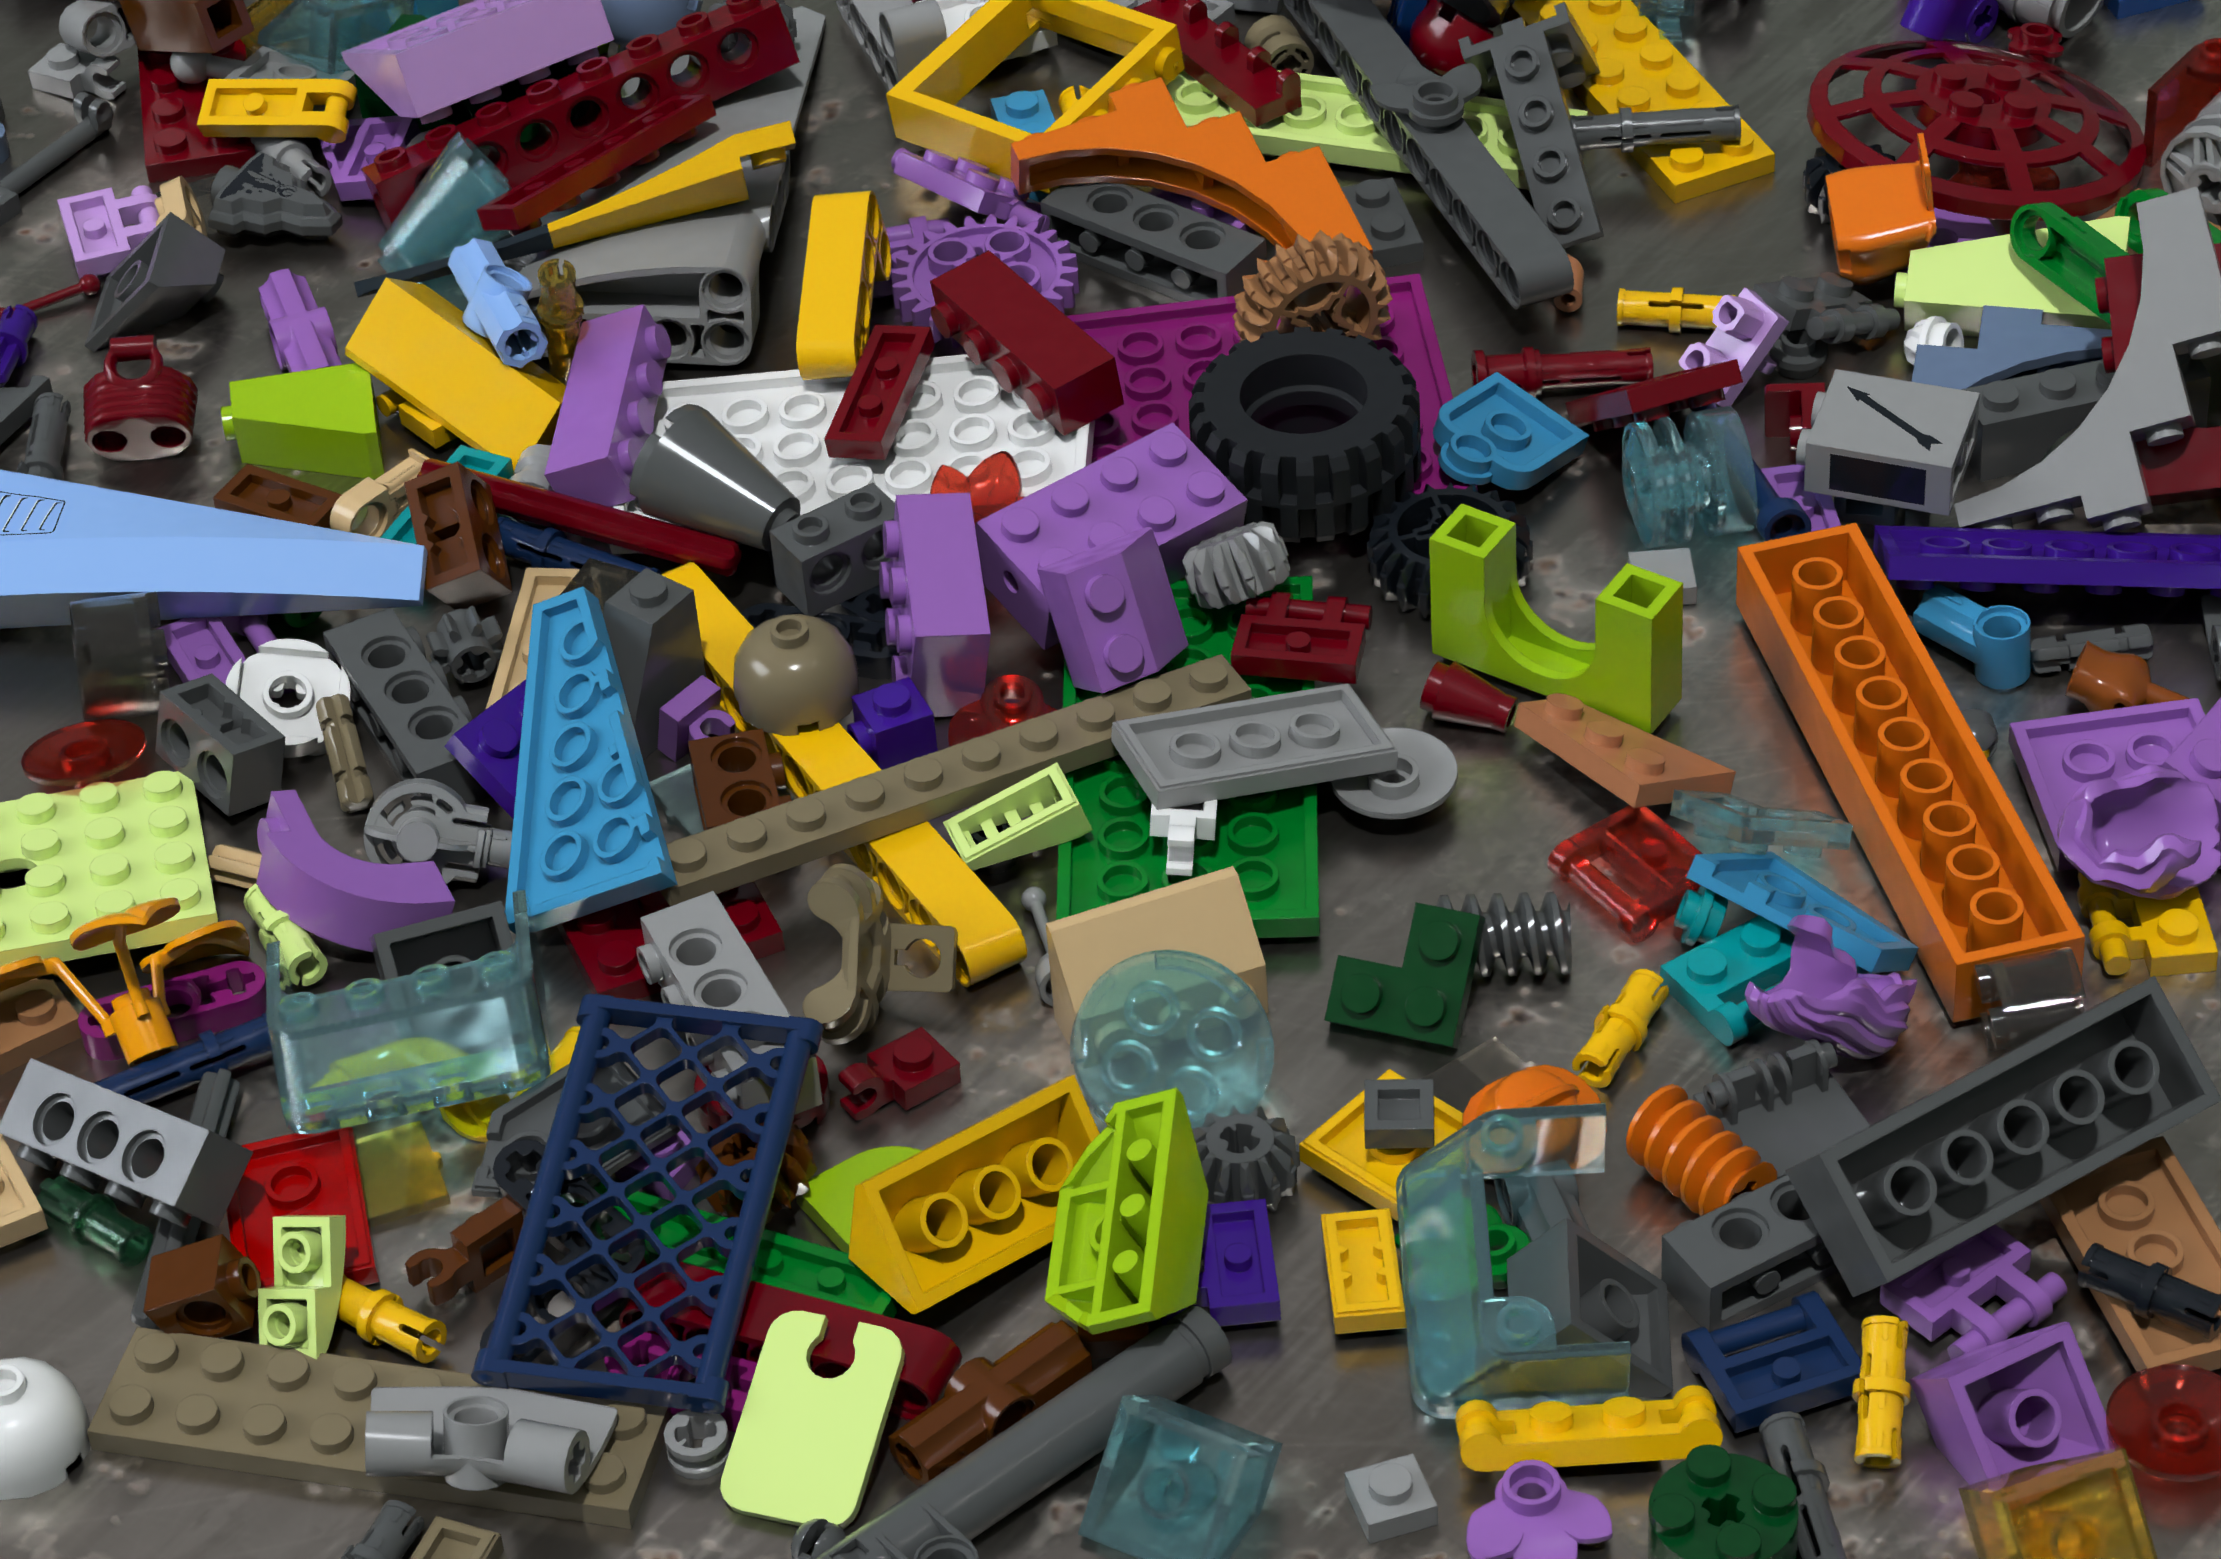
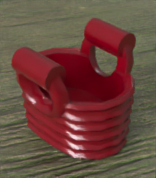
M154 334L110 338V349L104 359V370L95 374L83 387V416L85 417L84 434L86 444L94 453L113 461L159 459L178 455L192 444L198 402V389L189 376L172 367L164 366V360L157 348V340ZM151 360L147 373L140 378L126 379L120 376L117 371L118 362Z

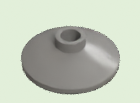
M1388 727L1382 729L1398 750L1397 770L1330 781L1331 788L1336 797L1350 809L1374 818L1404 819L1427 813L1446 801L1457 784L1458 766L1450 748L1431 734L1410 728Z

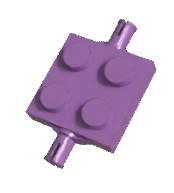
M904 148L898 149L892 157L891 166L894 169L893 173L976 213L988 216L989 214H994L996 218L1002 219L1004 224L1014 215L1018 216V225L1020 227H1024L1033 221H1038L1040 233L1049 229L1050 219L1047 215L1041 214V203L1029 198L1030 193L1019 195L1012 179L1000 176L998 180L988 175L990 168L964 157H958L956 160L946 154L926 148L923 157Z

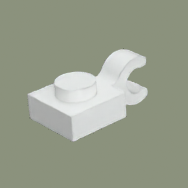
M1218 800L1157 810L1153 804L1151 805L1149 836L1168 837L1167 875L1192 876L1195 840H1215Z

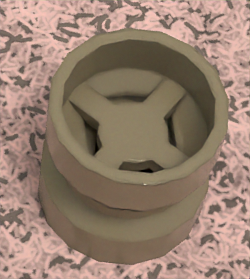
M1282 15L1266 16L1256 21L1247 31L1244 45L1250 50L1256 46H1262L1271 54V65L1276 70L1290 68L1297 73L1311 74L1314 67V55L1305 41L1300 38L1298 31L1289 19Z

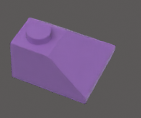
M2061 1322L1969 1351L1909 1379L1936 1447L1995 1515H2003L2123 1458L2069 1322Z

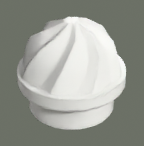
M1931 316L1928 319L1920 320L1906 333L1904 354L1907 361L1914 366L1917 344L1964 348L1962 330L1957 323H1949L1942 316Z

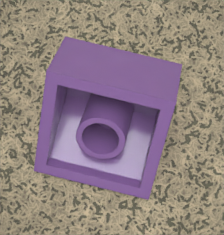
M1145 527L1037 569L1075 688L1103 694L1158 672L1189 645L1152 527Z

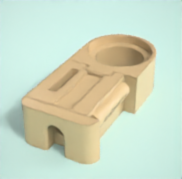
M410 448L408 449L409 457L375 480L367 477L347 490L338 498L330 514L331 529L381 537L409 505L404 482L416 478L421 471L423 462L430 458ZM368 506L363 522L358 528L352 530L356 516L364 507Z

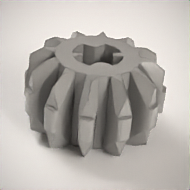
M1263 521L1259 523L1252 522L1242 527L1237 526L1229 531L1218 533L1210 539L1200 541L1199 545L1188 549L1182 560L1186 572L1184 577L1190 593L1195 595L1199 607L1207 609H1220L1230 604L1236 605L1243 600L1255 598L1263 592L1273 590L1274 586L1284 583L1291 569L1283 538L1278 536L1273 523Z

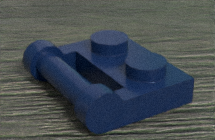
M1816 1291L1793 1297L1791 1306L1711 1332L1705 1327H1700L1681 1335L1683 1353L1693 1373L1700 1374L1735 1433L1760 1426L1766 1418L1779 1412L1791 1411L1799 1413L1852 1395L1853 1382L1855 1379L1860 1378V1357Z

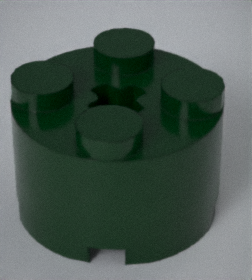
M1713 1444L1698 1446L1689 1452L1686 1460L1676 1464L1664 1473L1652 1490L1648 1507V1559H1797L1799 1509L1796 1485L1786 1475L1778 1473L1769 1465L1754 1458L1728 1453L1724 1448Z

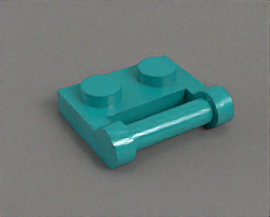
M1758 915L1661 965L1660 976L1664 981L1660 986L1668 985L1669 994L1722 1044L1731 1046L1749 1035V1028L1761 1022L1750 1012L1744 994L1749 981L1764 991H1768L1779 984L1790 970L1794 936L1785 928Z

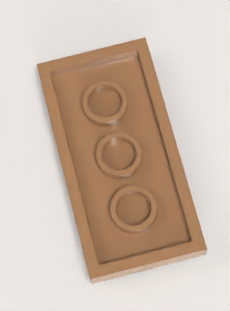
M2164 1136L2150 1139L2039 1200L2078 1270L2089 1271L2090 1267L2082 1265V1260L2093 1243H2099L2104 1245L2106 1249L2151 1266L2153 1263L2156 1264V1262L2172 1268V1276L2216 1294H2221V1231ZM2089 1288L2145 1388L2221 1368V1329L2217 1336L2210 1340L2203 1337V1334L2157 1315L2150 1320L2135 1314L2134 1306Z

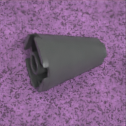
M686 404L673 410L665 417V419L673 424L662 437L652 432L636 459L629 487L630 494L637 497L639 503L633 505L638 511L656 519L719 536L761 550L772 551L769 531L801 515L799 499L708 410L693 404Z

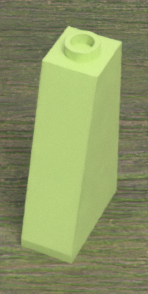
M2114 216L2084 221L2128 253L2130 217ZM2036 229V238L2044 248L2048 240V229ZM2010 234L1911 250L1908 273L1897 272L1894 307L1904 308V331L1912 329L1915 323L1920 320L1928 319L1931 316H1942L1949 323H1957L1962 330L1963 336L1979 337L1983 305L2043 310L2042 324L2111 329V325L2023 261L2016 254L2012 246Z

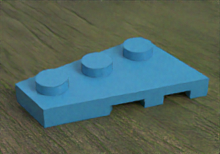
M1772 851L1696 854L1686 878L1787 930H1789L1787 925L1797 915H1812L1824 918L1833 928L1832 938L1834 947L1846 951L1855 959L1857 973L1879 975L1880 972L1908 971L1919 948Z

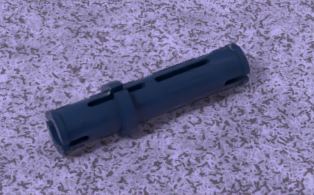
M506 516L497 519L505 556L531 564L532 568L586 569L588 585L612 593L618 592L645 568L662 574L660 569L649 568L617 557L611 553L568 540L563 531L551 527L542 531L513 521Z
M266 1012L258 1018L215 1035L211 1029L197 1035L199 1041L155 1059L142 1062L137 1066L94 1082V1084L143 1104H148L200 1083L201 1077L206 1072L218 1073L220 1068L230 1071L275 1052H282L284 1047L270 1013Z

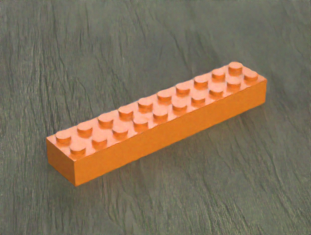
M1857 523L1737 547L1736 605L1911 943L1919 947L1917 954L1952 1022L2080 995L2085 935Z

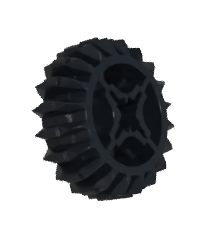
M1451 481L1445 489L1435 490L1426 484L1421 494L1407 491L1401 502L1393 501L1390 513L1374 517L1370 541L1367 542V560L1370 562V574L1373 577L1374 586L1383 590L1386 601H1399L1402 612L1418 608L1421 610L1424 619L1430 617L1429 538L1461 503L1516 523L1517 579L1519 587L1525 586L1527 576L1530 573V561L1533 560V541L1530 540V528L1527 525L1526 516L1517 512L1515 502L1508 500L1500 501L1497 490L1481 494L1478 492L1475 484L1470 485L1466 489H1456Z

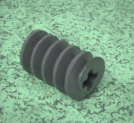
M1521 892L1518 895L1513 912H1509L1502 894L1494 893L1492 894L1487 912H1482L1475 894H1467L1465 896L1461 911L1485 917L1476 961L1482 977L1491 976L1496 958H1502L1509 976H1517L1523 957L1529 958L1535 975H1544L1550 956H1555L1563 975H1570L1572 970L1570 903H1568L1566 910H1562L1555 892H1546L1540 911H1535L1528 892ZM1440 895L1436 906L1454 910L1449 896Z

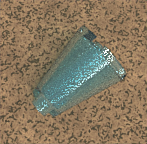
M461 132L456 133L449 140L378 243V246L384 253L378 259V262L387 273L450 257L455 247L463 246L473 238L494 243L509 234L508 230L484 231L476 209L511 190L512 188L507 183L509 180L470 139H465Z

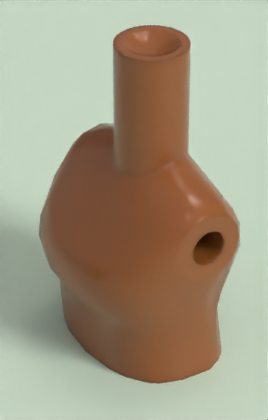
M2088 640L2077 660L2065 692V696L2085 704L2090 712L2191 699L2152 683L2149 666L2143 658L2130 653L2107 651Z

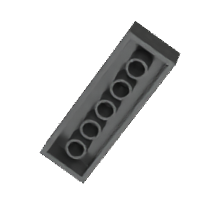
M2153 976L2110 997L1785 1171L1851 1295L1855 1297L1898 1278L2221 1101V1097L2156 977Z

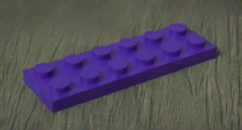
M1875 525L1873 550L1887 579L1896 580V585L1905 589L1926 590L1934 587V581L1959 582L1960 588L1978 592L1996 590L1997 583L2022 584L2021 588L2023 590L2034 593H2055L2059 591L2060 585H2084L2086 592L2098 595H2117L2122 593V587L2125 586L2147 587L2148 593L2163 597L2183 596L2185 588L2210 589L2211 595L2221 597V535Z

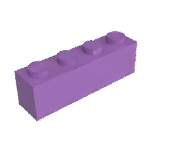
M644 304L584 321L581 324L544 473L549 484L557 493L609 507L633 501L636 498L630 494V479L636 459L645 441L654 430L653 419L658 398L663 391L662 380L667 359L671 355V342L666 329L661 324L655 323Z

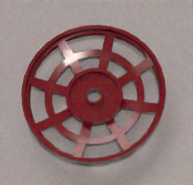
M1936 40L1897 41L1867 46L1850 51L1829 62L1816 75L1810 87L1807 119L1813 135L1823 149L1847 169L1875 165L1915 163V161L1919 160L1917 133L1924 134L1928 159L1934 153L1965 163L2004 169L2009 190L1961 184L1931 176L1934 208L1957 214L1987 219L2012 220L2015 212L2023 205L2051 202L2072 217L2084 216L2106 209L2117 203L2121 197H2126L2137 186L2147 157L2146 140L2139 124L2127 109L2108 93L2060 67L1994 47ZM1921 59L1947 61V63L1938 64L1933 68L1909 64V62ZM1852 70L1869 71L1864 80L1862 98L1830 105L1828 86L1833 80ZM1888 74L1917 80L1913 90L1883 93L1881 86L1885 76ZM2038 79L2060 89L2067 96L2046 93L2032 83L2031 80ZM1912 106L1915 117L1926 129L1922 130L1911 124L1893 109ZM2051 109L2081 114L2083 121L2081 130L2076 134L2049 118ZM1871 113L1887 130L1911 143V145L1897 161H1894L1859 141L1840 121ZM2100 120L2116 125L2130 144L2131 148L2127 158L2120 166L2116 165L2093 146L2099 135ZM2044 135L2060 143V145L2032 151H2022L2021 149L2036 143ZM2080 157L2104 176L2098 180L2076 187L2034 191L2028 168L2054 166Z

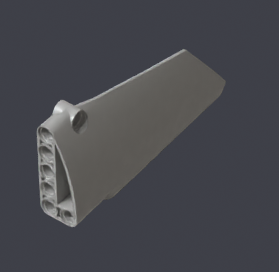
M804 6L793 8V19H796L797 26L795 49L800 60L799 63L713 101L717 115L698 125L699 133L696 136L679 143H668L659 148L660 156L655 160L639 166H628L621 170V179L603 188L589 189L580 194L581 203L565 211L546 214L540 218L541 226L637 186L691 159L734 134L786 121L791 122L794 134L826 25V16ZM683 55L674 61L671 67V75H677L685 70L689 62V55ZM639 77L632 78L623 85L621 89L622 98L632 95L637 90ZM790 150L785 151L787 156L786 162L766 168L753 170L751 160L741 162L749 195L748 200L503 261L506 267L521 273L532 283L533 288L527 303L548 340L542 357L573 358L582 322L644 304L655 323L661 324L669 335L671 355L667 359V363L728 366L744 361L751 353L760 318L759 263L762 252L772 253L788 198ZM718 274H733L740 281L728 282L720 278ZM548 317L562 318L569 325H557ZM663 322L676 323L683 330H670L663 325ZM720 325L734 326L741 333H728L721 329Z

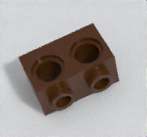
M458 461L404 482L416 543L424 545L428 550L425 576L426 590L454 610L468 609L470 606L476 607L512 593L490 485Z
M763 728L688 741L693 787L703 831L792 801L790 794L778 795L777 790L786 789L782 757L780 752L768 753Z

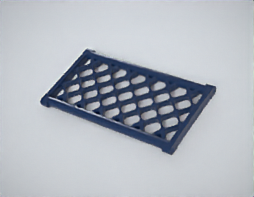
M586 994L582 998L576 1018L577 1023L581 1026L489 1340L486 1348L480 1349L477 1353L471 1378L478 1384L506 1389L511 1387L687 1409L698 1413L721 1414L725 1410L731 1387L730 1383L725 1379L810 1055L816 1054L819 1050L824 1027L819 1021L812 1018L783 1017L615 998L614 996L601 994ZM610 1024L647 1029L631 1038L624 1039L615 1031L609 1029ZM676 1031L712 1035L713 1037L697 1046H689L685 1044ZM666 1038L670 1040L680 1052V1055L658 1069H646L634 1055L636 1051L657 1039ZM742 1039L782 1043L785 1045L784 1048H774L765 1053L756 1054ZM724 1046L735 1047L746 1059L747 1063L724 1077H713L700 1062ZM617 1062L628 1063L640 1077L634 1083L614 1094H607L599 1086L593 1084L597 1068L609 1067ZM686 1069L695 1071L706 1084L705 1088L680 1102L672 1101L659 1086L662 1082ZM751 1077H758L768 1086L773 1087L769 1103L758 1104L745 1110L738 1108L726 1094L727 1091ZM644 1093L654 1095L665 1108L662 1113L639 1126L630 1125L618 1111L621 1106ZM710 1101L720 1102L732 1118L709 1133L701 1134L696 1132L685 1118L687 1114ZM603 1117L613 1119L624 1134L598 1150H590L581 1141L576 1140L581 1123H592ZM669 1125L680 1127L691 1142L668 1157L658 1158L654 1156L644 1143L646 1138ZM736 1133H744L753 1142L758 1143L754 1160H744L733 1166L723 1165L711 1151L713 1146ZM626 1150H637L649 1164V1167L625 1182L618 1183L613 1181L602 1165ZM695 1157L704 1158L717 1175L693 1190L686 1191L681 1189L669 1175L672 1170ZM585 1174L596 1175L607 1188V1192L582 1207H574L566 1199L560 1197L564 1180H573ZM652 1182H662L665 1184L675 1199L650 1215L639 1214L627 1199L631 1194ZM720 1190H729L737 1198L743 1200L739 1217H730L719 1223L707 1222L695 1207L699 1202ZM609 1207H621L633 1221V1224L608 1240L596 1238L585 1223ZM686 1214L690 1216L700 1228L701 1233L676 1248L665 1247L653 1232L658 1226L677 1215ZM569 1231L579 1232L591 1246L588 1252L565 1265H557L548 1256L543 1254L548 1237L561 1236ZM637 1239L647 1240L659 1254L658 1259L634 1273L623 1272L611 1257L612 1254ZM706 1247L715 1248L722 1256L728 1258L723 1275L712 1276L701 1282L691 1280L679 1265L683 1260ZM592 1265H605L617 1282L592 1298L585 1299L580 1297L569 1283V1280ZM664 1272L673 1273L686 1290L659 1307L650 1306L637 1291L641 1285ZM552 1289L564 1291L575 1306L572 1310L548 1324H541L533 1316L526 1313L531 1295H541ZM628 1297L632 1299L643 1313V1316L618 1332H608L595 1317L597 1311L619 1298ZM689 1306H698L707 1315L712 1317L708 1335H697L686 1341L676 1340L663 1324L665 1320ZM584 1322L589 1324L601 1339L600 1342L574 1358L564 1357L554 1345L552 1339L577 1323ZM647 1331L657 1332L670 1348L669 1351L645 1366H634L622 1352L621 1347ZM535 1348H543L548 1351L558 1366L514 1361L512 1359L514 1354H525ZM610 1356L618 1361L627 1374L586 1370L584 1368L603 1357ZM681 1365L690 1374L696 1376L695 1383L653 1377L671 1366Z

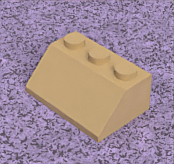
M1234 866L1046 923L1054 1019L1082 1071L1269 1012L1266 963L1242 885Z

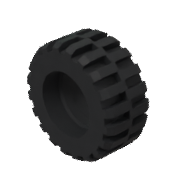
M1294 327V332L1279 334L1278 330L1262 333L1259 340L1250 342L1245 339L1233 345L1229 350L1228 356L1222 353L1218 355L1205 369L1206 372L1200 375L1192 389V398L1189 400L1190 440L1247 498L1244 525L1262 521L1273 523L1278 536H1281L1284 542L1300 543V538L1316 537L1317 542L1334 540L1335 534L1346 531L1350 536L1362 532L1367 528L1369 522L1374 520L1375 516L1390 513L1393 501L1401 502L1407 491L1412 492L1414 483L1419 478L1421 471L1419 392L1416 390V381L1411 372L1401 364V361L1385 347L1378 350L1373 340L1359 334L1354 339L1347 337L1343 330L1327 328L1326 332H1312L1311 327Z

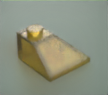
M2116 1448L2027 1466L1958 1489L1979 1559H2158L2125 1448Z

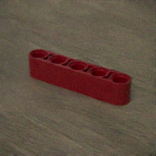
M684 1262L679 1264L689 1278L696 1282L724 1274ZM670 1272L659 1274L637 1289L645 1301L652 1307L662 1306L686 1290L677 1277ZM752 1280L732 1356L758 1363L767 1332L772 1322L780 1315L789 1311H806L826 1315L829 1322L823 1340L815 1346L811 1354L810 1367L817 1376L835 1378L843 1375L854 1361L855 1348L853 1339L858 1322L882 1326L891 1330L899 1338L905 1351L904 1365L888 1414L890 1417L905 1421H911L944 1397V1391L949 1380L959 1369L962 1362L959 1347L951 1338L935 1329ZM632 1299L628 1301L620 1314L619 1324L621 1329L643 1316V1313ZM689 1306L665 1320L663 1324L676 1340L686 1341L697 1335H708L712 1317L707 1315L698 1306ZM647 1331V1333L659 1335L655 1331Z

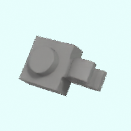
M59 43L51 48L42 59L28 70L32 89L74 99L78 93L87 91L103 99L112 100L127 88L125 82L115 80L109 75L120 65V60L113 55L104 58L93 56L64 43Z

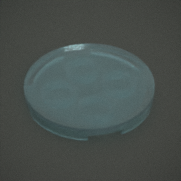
M1155 950L1137 954L1119 962L1107 970L1092 985L1076 1014L1072 1026L1070 1059L1071 1064L1074 1065L1079 1084L1086 1098L1094 1107L1093 1112L1104 1124H1106L1104 1119L1115 1103L1177 1087L1184 1097L1193 1129L1202 1127L1207 1113H1213L1221 1117L1227 1116L1233 1104L1239 1113L1250 1114L1255 1110L1271 1078L1274 1063V1043L1269 1020L1259 999L1251 988L1233 971L1219 962L1196 953L1181 950Z

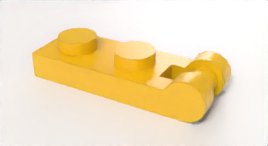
M209 79L197 126L204 137H318L328 143H342L347 137L350 125L346 114L347 111L353 109L358 91L352 83L342 79ZM314 105H326L324 111H313Z

